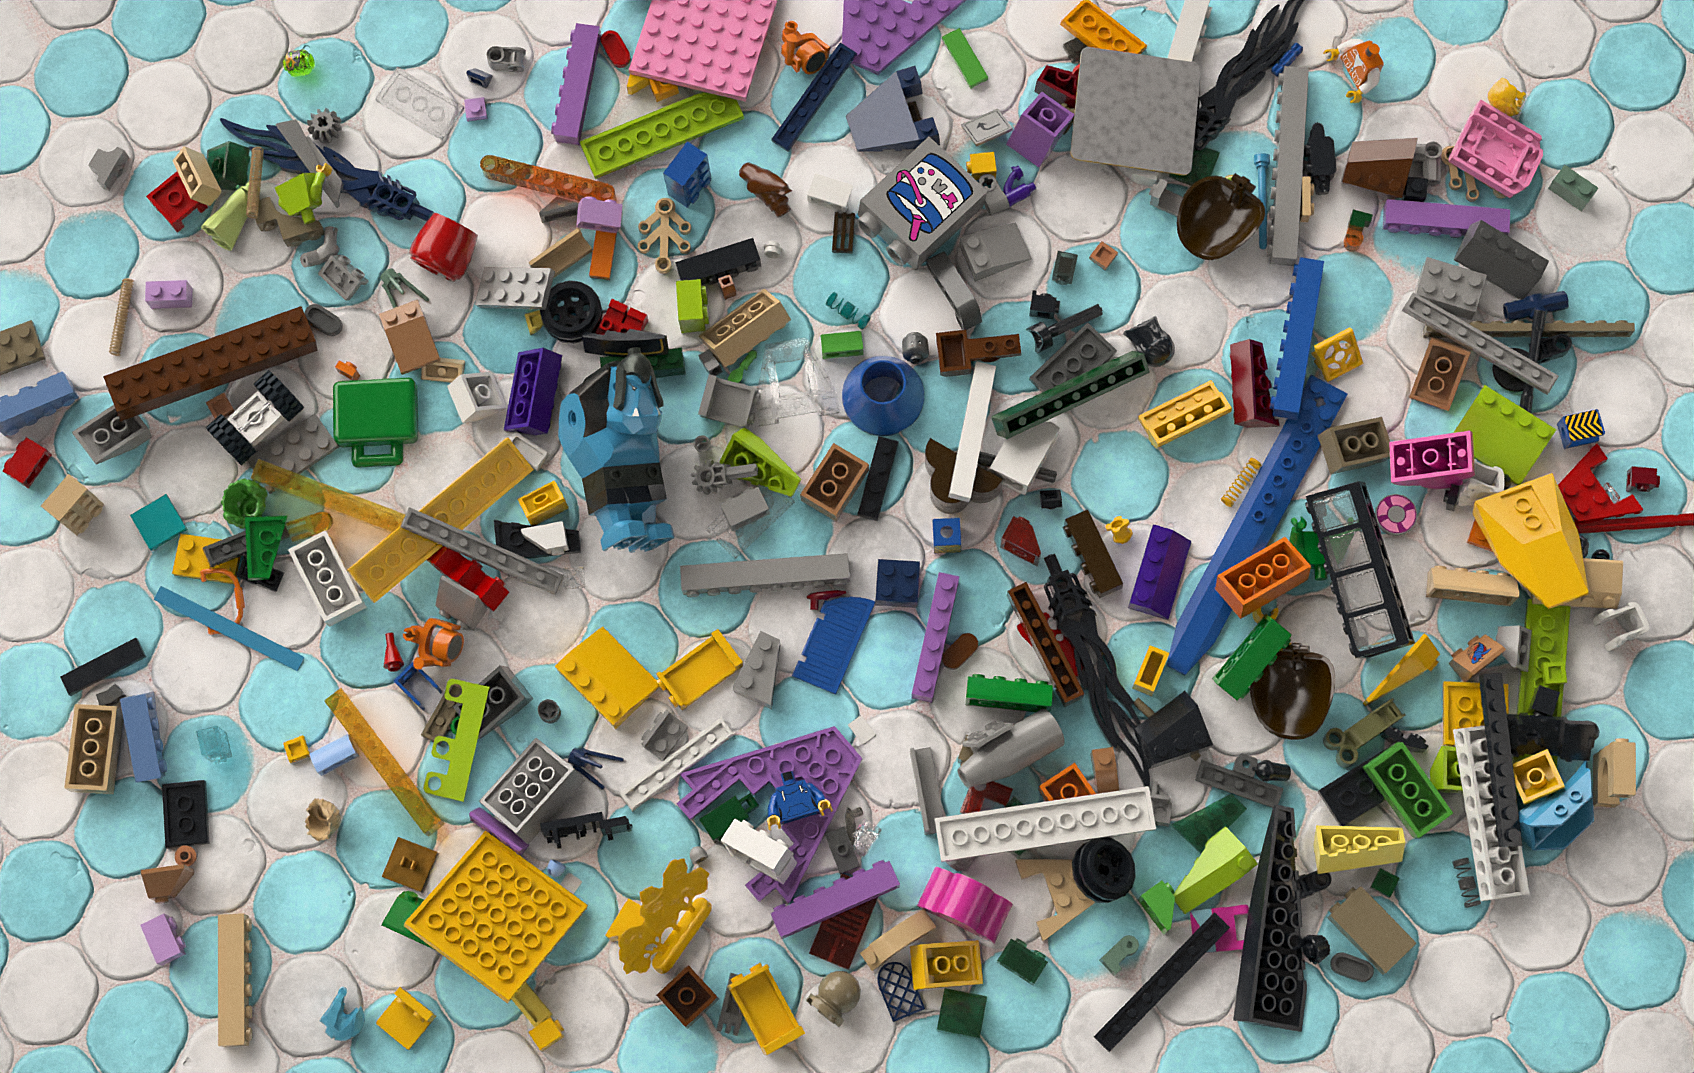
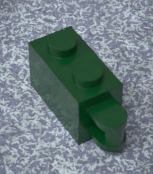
M751 793L740 800L734 796L699 820L713 842L719 841V843H722L721 839L734 819L740 822L743 820L748 822L750 820L748 814L757 809L759 804ZM745 802L750 806L746 810L742 807V804Z

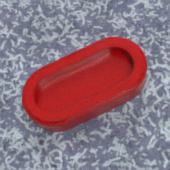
M613 30L604 32L601 36V44L611 63L617 68L626 67L630 63L631 57L620 35Z

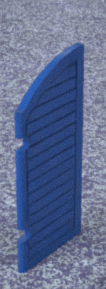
M842 597L830 601L824 600L820 613L825 614L823 620L820 618L816 619L801 653L802 656L807 658L805 662L798 660L792 677L836 695L875 605V601L861 597Z

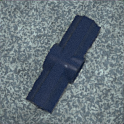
M1565 291L1545 295L1536 293L1522 300L1504 303L1503 314L1507 322L1528 317L1533 319L1534 310L1547 311V314L1565 310L1569 307V300Z

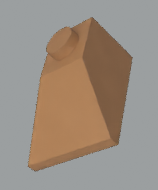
M184 864L141 870L147 896L155 901V903L169 902L168 899L175 898L194 875V869Z

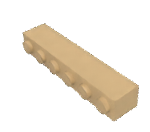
M244 913L218 915V1046L220 1047L249 1046V1041L252 1040V1028L249 1027V1019L252 1018V1007L249 1005V997L252 996V985L249 984V975L252 974V963L249 962V953L252 952V942L249 940L252 921Z

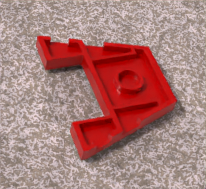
M1595 444L1558 484L1570 515L1576 524L1600 521L1609 517H1624V515L1633 513L1635 515L1643 511V508L1633 494L1617 503H1613L1591 470L1605 463L1608 459L1598 444Z

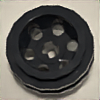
M569 280L558 283L551 288L546 310H540V315L544 328L551 337L562 343L575 344L583 342L582 335L585 332H596L602 320L603 311L598 295L590 286L582 282ZM571 298H579V300L573 302ZM561 301H564L563 306H557ZM589 305L590 309L589 311H584L583 307ZM571 313H576L574 318L569 317ZM555 315H560L561 319L559 321H556L553 319V317Z
M1111 837L1092 839L1083 843L1075 852L1072 861V873L1077 887L1087 898L1094 902L1109 903L1126 896L1133 887L1136 876L1132 855L1122 843Z

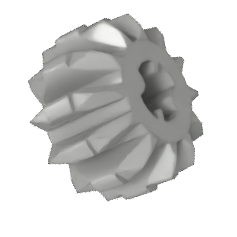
M325 108L324 112H321L320 109H317L318 114L311 113L312 119L307 120V124L310 126L308 132L312 134L314 140L319 139L320 142L324 143L328 139L329 142H332L331 137L338 138L337 131H342L340 125L342 121L340 117H337L335 111L330 112L328 108Z

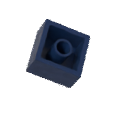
M878 559L875 605L917 608L920 561Z

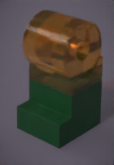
M1353 209L1343 241L1346 250L1354 252L1360 248L1363 242V228L1369 227L1373 214Z

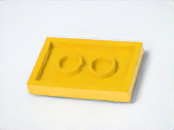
M180 534L172 574L174 576L201 579L200 571L211 568L204 554L203 547L218 542L221 539ZM241 556L212 568H224L236 576ZM223 573L206 574L208 581L234 584L232 579Z

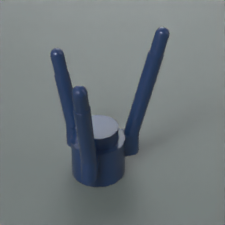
M575 747L569 755L568 763L572 764L576 771L603 790L605 786L581 767L585 768L587 764L600 769L603 767L601 764L590 760V756L623 762L624 759L590 751L585 748L580 750Z

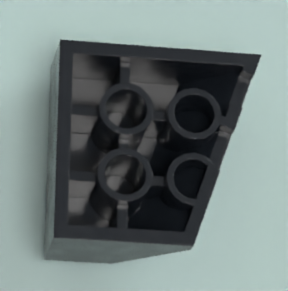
M1183 691L1134 729L1148 770L1207 751L1213 746L1200 709L1186 691Z

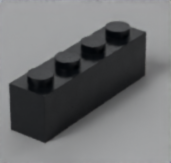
M750 238L677 261L675 264L680 281L701 279L702 285L707 283L712 285L718 283L719 278L729 274L731 278H735L739 273L756 271L758 267H761V260L754 239Z

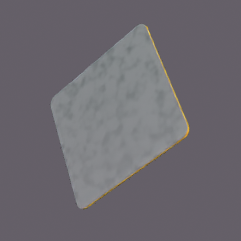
M1093 47L1084 48L1081 52L1070 150L1072 158L1080 161L1177 175L1189 174L1192 168L1201 73L1200 66L1190 61Z

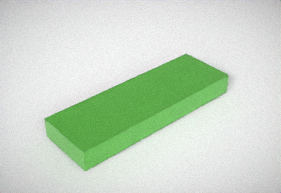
M960 28L942 36V41L970 89L988 80L986 72Z

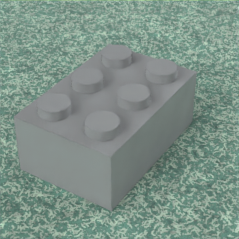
M1427 257L1422 265L1414 293L1453 315L1472 320L1477 311L1487 275Z

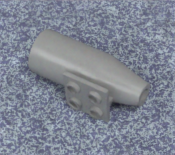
M1040 709L1014 725L1013 723H1004V721L999 723L996 721L991 722L985 726L984 731L980 733L978 731L973 732L967 736L968 740L962 742L963 747L971 748L973 755L958 769V775L967 788L1010 777L1064 746L1065 741L1062 730L1052 714L1046 709Z

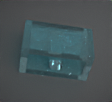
M213 726L196 731L201 755L204 758L214 762V764L226 762V758L232 757L227 732L223 729Z

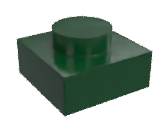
M1380 868L1370 888L1390 898L1400 878Z

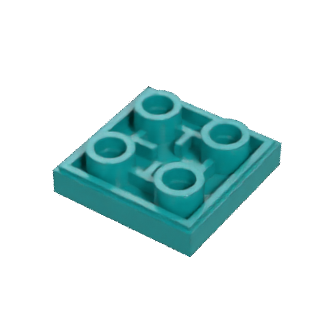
M167 494L130 515L151 551L188 530Z

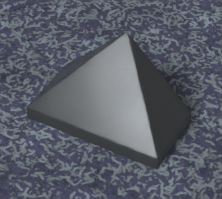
M555 197L539 212L542 223L575 216L578 213L579 203Z

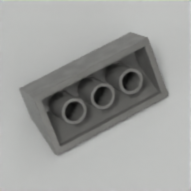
M1479 220L1469 226L1454 257L1456 262L1466 268L1486 274V280L1519 300L1524 299L1539 282L1549 263V260L1483 220Z

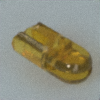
M317 512L286 522L287 526H293L306 521V524L288 530L289 534H295L304 530L309 531L292 537V542L329 530L333 524V518L327 512Z

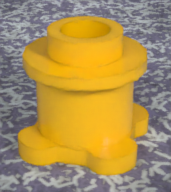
M1122 516L1115 517L1111 523L1105 526L1107 531L1112 532L1115 543H1127L1133 535L1132 530L1128 528L1130 521L1123 519Z

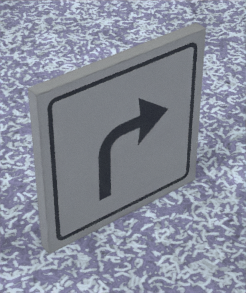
M999 109L961 124L976 146L1013 131L1012 126Z

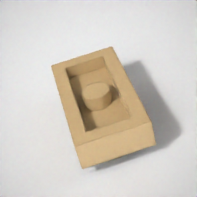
M1302 177L1300 222H1308L1310 216L1314 215V203H1311V196L1314 195V184H1311L1310 177Z

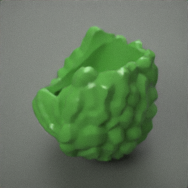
M244 478L235 481V483H230L228 489L223 491V500H221L224 511L223 518L229 524H234L236 527L244 529L245 517H262L266 507L265 498L268 496V492L259 483Z

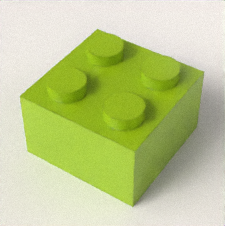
M701 279L676 281L678 322L681 333L706 331L705 324H709L706 286H702Z

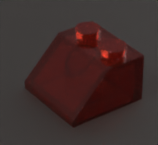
M1013 516L1001 538L1000 548L1038 566L1041 551L1033 527L1027 519Z

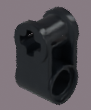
M1559 334L1549 338H1542L1538 364L1565 356L1572 345L1570 337L1565 334ZM1556 343H1563L1565 345V349H1559L1556 346Z
M1317 871L1300 875L1299 880H1294L1297 890H1300V899L1302 900L1325 890L1331 884L1332 878L1330 873L1318 874ZM1323 875L1326 878V884L1323 886L1318 885L1315 877Z

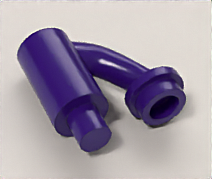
M1018 165L1011 167L1012 172L1003 187L1009 207L1031 196L1030 192L1036 190L1033 182L1028 185L1023 183L1012 189L1015 179L1019 181L1024 176Z

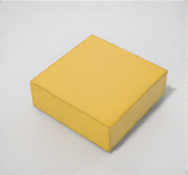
M303 735L283 742L290 763L310 757V752Z

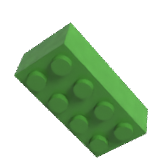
M1403 742L1395 743L1363 766V769L1413 838H1420L1453 814L1450 807Z

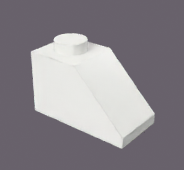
M563 521L521 529L525 539L548 554L561 555L564 554V551L569 550Z

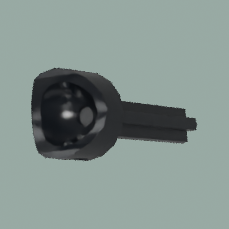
M1096 304L1047 327L1043 322H1039L1026 328L1034 338L1035 352L1040 353L1053 346L1052 338L1103 315L1102 308L1099 304Z

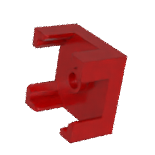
M178 171L146 196L177 233L185 227L182 220L195 209L202 213L208 208L206 204L190 198Z

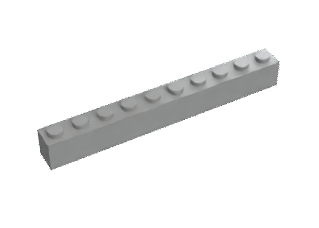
M1284 66L1283 72L1279 73L1278 85H1281V92L1277 93V104H1280V111H1276L1275 123H1279V128L1275 130L1274 142L1278 143L1277 149H1274L1273 161H1276V168L1272 169V180H1275V187L1271 188L1270 199H1274V205L1270 206L1269 218H1273V221L1268 229L1271 245L1268 244L1267 257H1270V264L1294 266L1297 260L1309 68Z

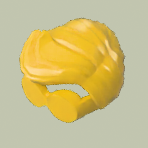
M1501 78L1489 90L1488 101L1491 106L1511 117L1521 112L1520 108L1527 94L1518 91L1507 79Z

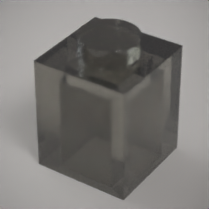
M1058 251L1052 280L1060 285L1072 284L1078 255Z

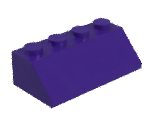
M546 348L518 352L504 431H516L521 434L535 436L548 434L551 425V414L554 408L555 393L558 387L559 372L562 366L561 354Z
M1153 524L1128 605L1129 609L1162 619H1169L1191 540L1174 530Z

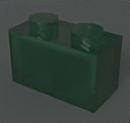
M1018 938L1016 940L1010 939L998 958L997 963L1034 986L1048 961L1044 960L1046 956L1037 950L1034 952L1026 948L1027 944Z

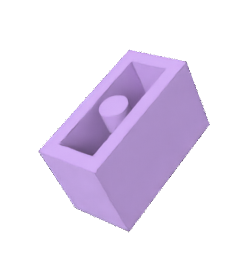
M595 197L582 198L578 204L576 227L617 233L621 227L622 204H618L614 200L599 201Z
M187 280L146 282L145 302L151 309L192 307V287Z
M162 914L140 925L158 965L163 966L186 955L184 948H186L185 942L176 933L175 929L178 927L173 917Z

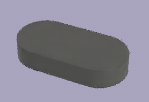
M312 304L306 308L305 316L308 323L328 336H336L342 331L343 325L339 317L318 304Z
M1343 952L1337 953L1331 958L1330 967L1338 975L1358 982H1366L1374 974L1371 963Z

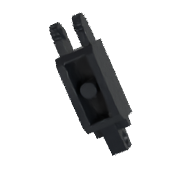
M1317 122L1313 124L1309 134L1310 137L1307 144L1304 145V157L1308 159V164L1305 165L1306 176L1310 177V182L1314 184L1316 195H1326L1330 190V181L1334 178L1337 171L1334 140L1330 136H1325L1323 125Z

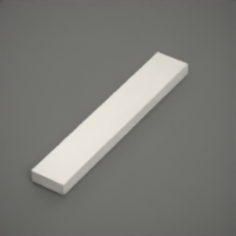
M721 717L622 791L620 796L633 812L681 776L680 774L689 770L735 735Z

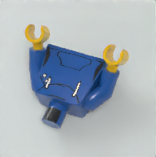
M788 771L781 774L783 786L777 787L776 793L771 795L767 809L768 829L771 830V826L774 824L778 825V829H781L783 824L820 813L824 816L823 811L829 808L832 812L833 808L823 792L815 785L806 783L805 780L796 782L793 771Z

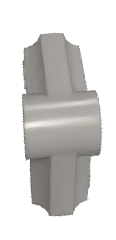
M1435 141L1428 142L1427 144H1416L1412 161L1423 163L1422 178L1428 179V185L1441 183L1442 147ZM1427 151H1434L1437 155L1430 156Z

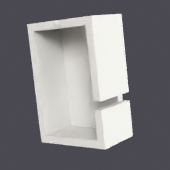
M734 819L721 839V842L731 856L746 864L752 858L753 860L749 864L751 867L784 885L797 864L793 857L794 853L788 849L789 846L779 839L777 842L774 841L763 830L759 832L754 830L753 825L745 820L740 822Z

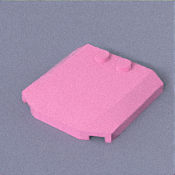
M1480 100L1471 112L1450 154L1449 162L1508 198H1511L1530 185L1543 157V149H1540L1542 136L1483 100Z

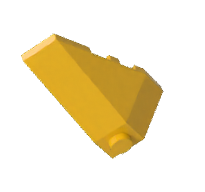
M1425 633L1362 704L1367 706L1422 675L1427 669L1430 672L1439 663L1436 659L1440 653Z

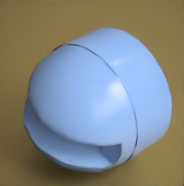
M551 859L547 871L553 877H558L564 872L566 866Z

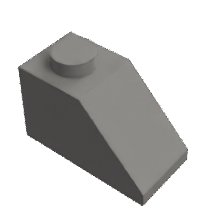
M1520 625L1498 627L1496 642L1506 649L1502 655L1513 668L1528 672L1532 630Z

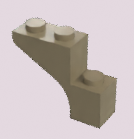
M270 197L259 200L258 217L255 218L257 226L261 231H271L279 226L283 241L287 247L299 246L307 240H318L324 235V228L318 220L304 224L303 219L300 217L288 216L278 212Z

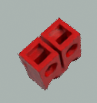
M611 299L608 305L609 308L595 333L604 335L607 330L627 333L629 329L643 331L649 319L647 314L632 307L629 309L627 305Z

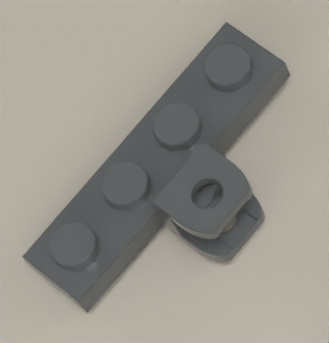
M1243 753L1236 758L1232 770L1201 760L1195 777V781L1272 808L1274 804H1279L1284 789L1255 779V771H1252V768L1257 767V758ZM1244 760L1249 762L1248 768L1243 767L1242 763Z

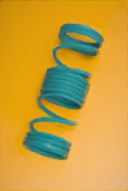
M833 292L828 297L826 306H830L831 309L839 306L838 314L845 319L853 316L852 323H858V327L861 330L864 329L871 317L865 313L854 323V317L859 308L852 314L855 306L847 301L839 313V308L844 298L838 305L832 308V303L838 296L837 293Z

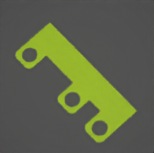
M449 679L447 681L444 694L445 699L462 703L463 705L455 739L437 736L434 739L432 756L448 760L450 763L447 775L432 771L426 774L423 787L426 793L464 802L488 696V686L457 679ZM459 684L461 686L462 693L459 697H452L450 695L449 688L451 685ZM440 741H445L449 745V751L444 755L439 754L436 750V746ZM438 777L441 780V786L438 790H431L429 788L428 782L430 778Z

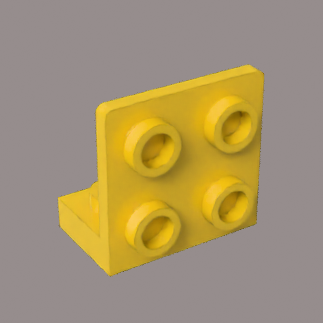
M399 987L394 993L397 997L376 1021V1024L409 1050L436 1018V1015L405 989Z

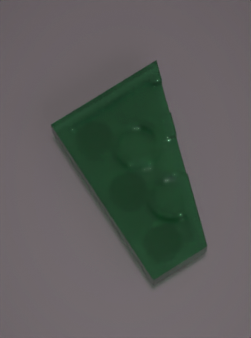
M1230 794L1172 823L1171 826L1202 854L1208 840L1224 827L1229 828L1247 808Z

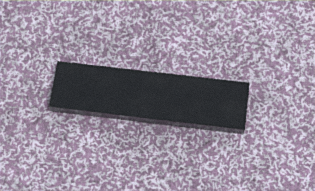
M134 638L60 676L68 695L72 696L146 658V654L139 640Z

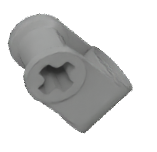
M492 46L487 50L488 65L491 69L511 72L524 71L523 58L526 55L525 49L521 47ZM494 56L501 57L499 60H492Z
M991 174L982 175L979 179V184L988 191L984 205L989 215L992 216L1008 208L1009 202L996 178ZM984 183L991 185V187L984 186Z

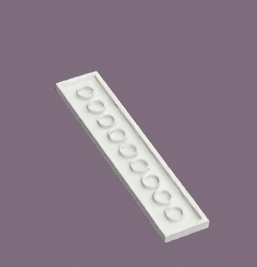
M1149 786L935 818L941 862L1156 830Z

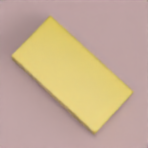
M526 982L511 999L534 1027L553 1015Z

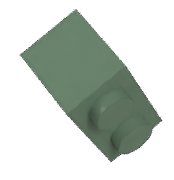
M1566 165L1563 166L1548 187L1549 190L1581 212L1599 189Z

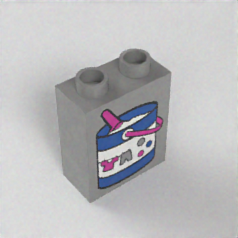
M928 137L860 200L858 210L860 218L857 219V224L870 238H874L877 235L883 238L889 245L886 247V251L894 262L900 266L908 263L917 270L925 260L933 255L983 208L988 191L935 141Z

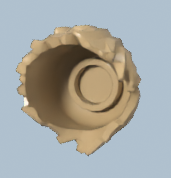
M315 798L306 809L310 814L305 820V827L309 830L307 835H311L315 840L329 839L341 824L340 810L333 803L323 798L320 800Z

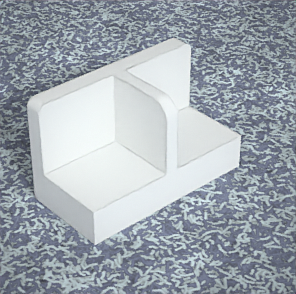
M814 174L807 194V200L809 203L841 213L847 212L853 185L820 174Z

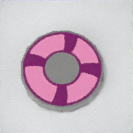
M1387 495L1375 508L1379 528L1388 535L1400 536L1413 528L1417 521L1416 506L1404 495Z

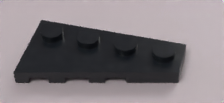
M494 520L497 546L526 559L557 556L552 555V553H546L524 538L521 529L538 525L531 526ZM565 529L569 550L564 551V554L561 555L581 553L579 531Z

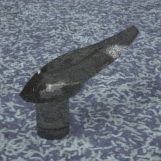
M847 807L845 813L846 829L853 848H857L855 818L863 815L861 807L854 810Z

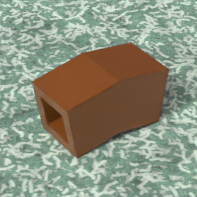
M730 274L718 279L725 300L737 295Z

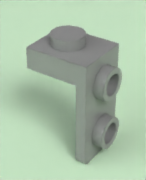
M1160 179L1158 184H1153L1149 195H1151L1150 205L1177 217L1183 197L1167 190L1168 182Z

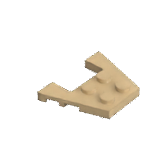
M1015 860L1021 880L1042 873L1049 889L1057 915L1036 922L1042 941L1047 940L1051 935L1096 903L1087 898L1077 887L1072 873L1073 860Z

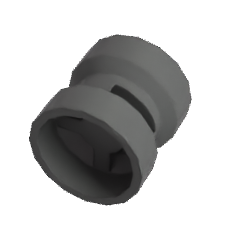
M546 699L538 706V714L544 722L552 724L559 720L561 710L555 701Z

